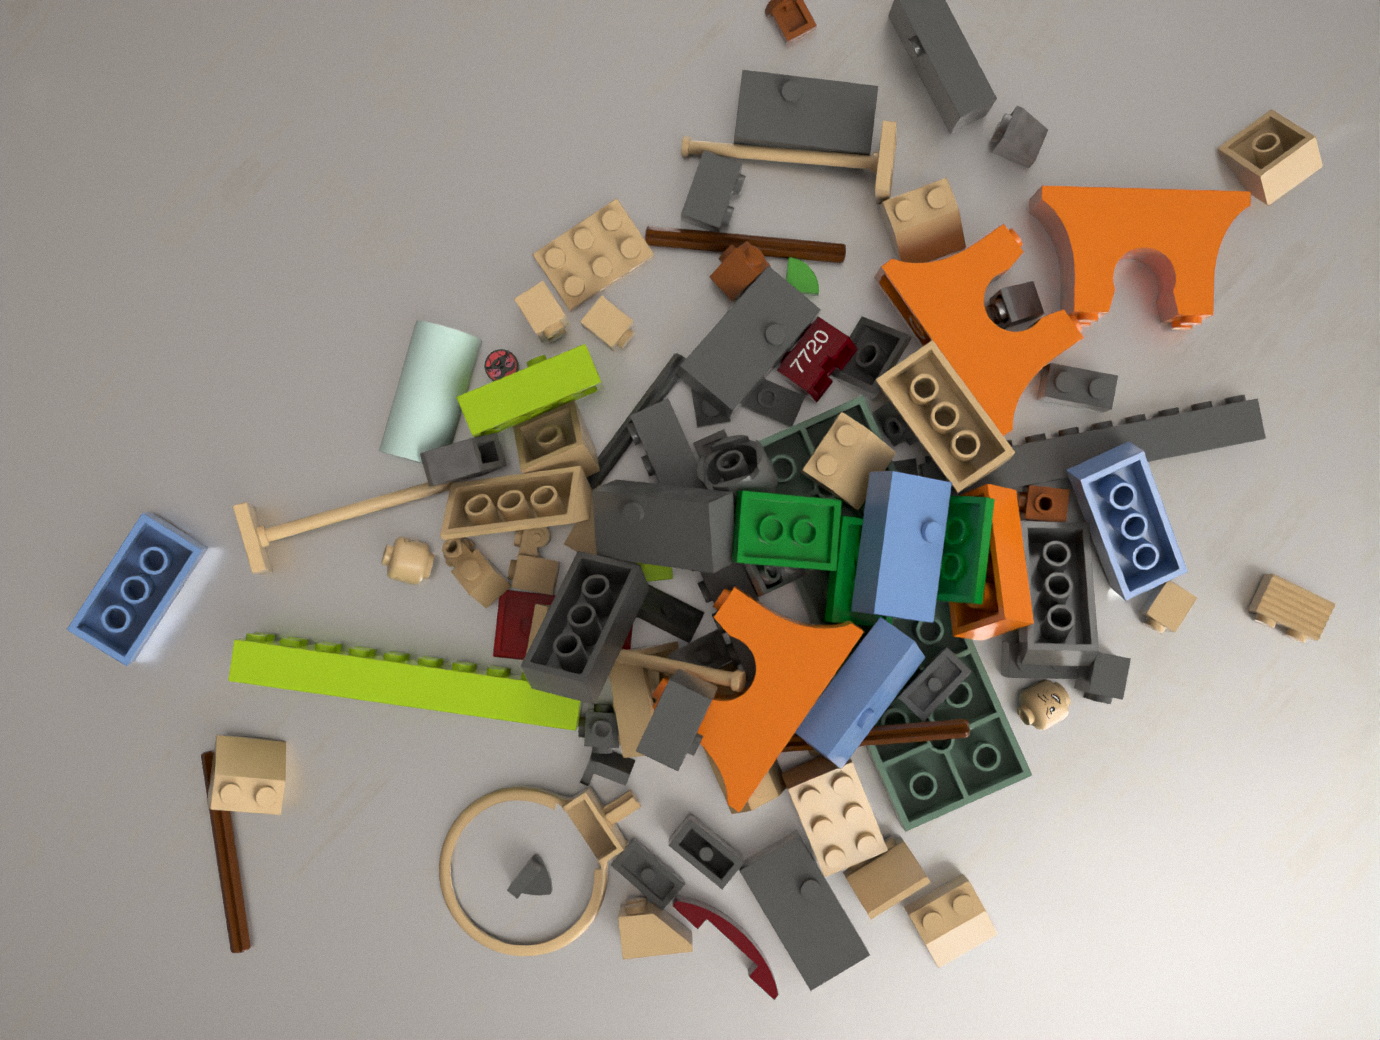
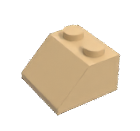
M1272 109L1217 148L1218 153L1245 190L1251 191V195L1267 206L1323 167L1316 136Z
M947 177L885 200L878 209L898 261L927 263L966 248L959 208Z
M575 400L513 426L520 469L523 474L581 466L586 477L600 471L595 447Z
M841 412L800 473L858 511L866 500L869 473L885 471L896 452L872 431Z
M216 734L207 797L209 808L211 810L281 815L286 781V741Z
M893 836L884 839L888 851L848 867L843 872L870 919L875 918L930 883L927 875L901 836L897 839H894Z
M963 874L904 907L938 968L997 935L983 904L971 883Z
M646 897L630 898L626 900V904L620 905L618 921L623 960L693 952L692 931L665 909L662 911L652 901L647 902Z

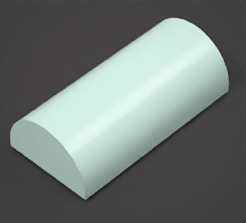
M416 321L379 452L422 463L420 453L453 443L462 412L456 397L468 391L482 342L481 339L442 325Z

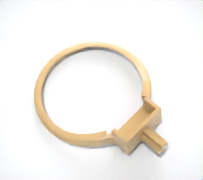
M516 786L496 790L477 799L454 821L446 835L440 854V887L452 917L475 941L489 949L507 955L536 956L553 952L568 945L589 927L601 908L607 889L609 860L624 851L628 843L616 823L641 807L639 799L629 790L604 806L591 786L574 797H566L538 787ZM506 801L535 802L554 810L556 804H559L564 812H567L600 865L599 868L594 869L593 892L590 902L580 919L557 938L536 945L507 944L483 932L463 912L452 885L451 857L461 832L480 812Z

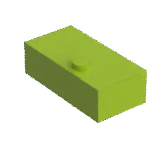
M586 344L549 359L545 355L533 358L526 362L527 368L457 396L456 398L472 436L479 437L502 432L573 400L577 401L603 390L604 386Z

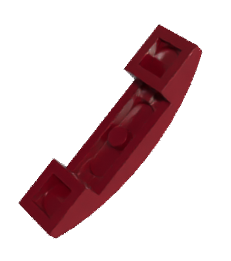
M676 895L672 900V906L695 928L699 929L708 920L754 962L748 968V976L775 1000L779 993L774 974L765 955L753 938L736 921L719 909L694 898Z

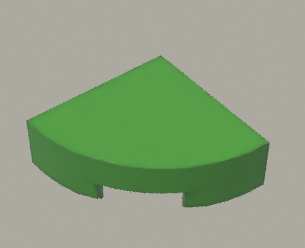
M788 257L786 281L802 294L818 296L819 284L812 269L801 260Z

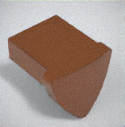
M770 0L764 10L767 17H772L786 45L813 32L817 28V24L803 0Z

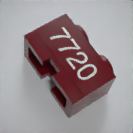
M817 317L801 335V339L792 351L784 355L777 372L788 384L817 403L833 383V380L829 378L836 368L842 371L858 348L848 335L822 318Z

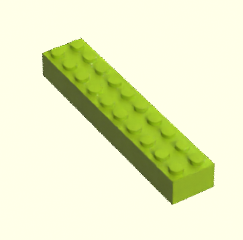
M265 632L246 633L245 638L234 639L228 681L573 731H576L579 727L582 701L532 689L523 672L521 675L510 674L511 668L491 665V667H487L486 671L477 669V663L457 661L453 662L451 666L444 665V658L423 656L418 657V661L409 660L410 654L405 652L389 651V653L384 652V655L381 656L375 655V648L356 646L355 648L350 647L349 651L342 650L341 643L327 641L315 643V646L308 645L309 639L288 636V638H280V641L274 640L275 634Z

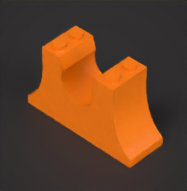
M1042 185L1029 199V213L1045 228L1057 254L1061 277L1060 310L1064 309L1067 314L1072 313L1082 327L1091 326V322H1098V319L1110 310L1115 292L1113 273L1117 262L1123 259H1133L1148 266L1156 277L1158 284L1156 305L1161 324H1171V329L1189 330L1192 329L1193 325H1201L1202 321L1213 316L1214 275L1221 242L1234 219L1251 205V191Z
M1004 224L969 248L945 259L927 263H908L892 258L880 267L874 277L922 347L932 340L935 342L1003 436L1013 430V417L1017 403L1032 378L1051 360L1084 338L1080 333L1082 326L1078 319L1072 313L1067 314L1064 309L1041 317L1030 325L1027 330L1018 332L1004 330L991 321L984 306L985 290L989 283L997 281L1005 274L1023 253L1021 249L1023 244L1019 235L1012 228L1008 230Z
M735 586L732 591L725 588L712 606L718 610L714 618L729 636L741 640L749 647L755 659L756 674L751 683L742 692L731 695L715 693L697 733L703 735L700 744L712 757L723 777L727 792V804L740 813L864 631L851 621L834 625H814L793 620L775 612L738 586ZM668 676L662 679L651 695L657 700L652 707L653 709H656L670 679Z

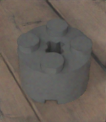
M745 435L730 436L716 442L710 447L712 453L706 459L702 456L698 462L697 475L705 489L733 492L734 517L736 513L737 491L774 494L777 488V474L762 444L758 440L756 442L749 440L748 436Z

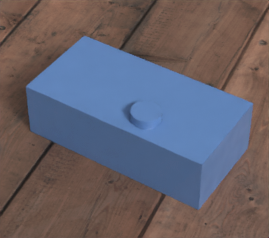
M1128 441L1066 470L1086 523H1089L1090 534L1110 587L1125 601L1188 572L1146 455L1142 449Z
M874 471L869 473L851 607L852 612L933 623L952 482L895 471Z
M152 512L142 513L66 630L125 666L130 665L140 654L208 547Z
M880 617L813 705L795 733L808 745L842 769L925 659L916 642Z

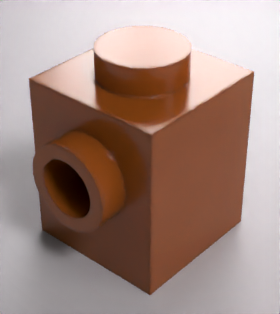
M747 241L738 248L731 245L718 258L722 263L709 278L733 302L743 295L762 272L771 265L765 260L763 253Z
M1035 485L1023 486L1022 492L1018 491L1017 493L1020 520L1066 522L1070 490Z

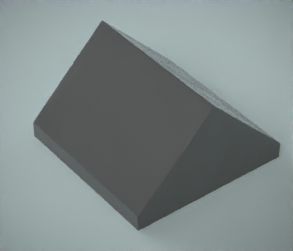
M862 316L850 335V339L858 348L857 352L842 371L836 368L830 376L873 401L881 391L875 380L896 366L912 337L909 334Z

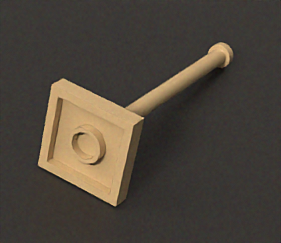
M882 122L879 152H873V156L691 140V137L683 136L681 154L682 157H689L690 154L702 155L705 150L722 157L871 169V173L877 174L875 185L876 204H882L883 201L891 197L897 143V122Z
M427 482L266 529L264 525L260 526L255 507L251 504L244 502L234 505L233 509L251 571L254 574L263 575L273 572L266 546H270V541L450 491L451 483L454 482L429 487Z
M535 604L527 652L551 605ZM621 649L615 661L669 674H674L679 668L706 682L729 686L735 692H742L746 684L745 671L735 670L733 673Z

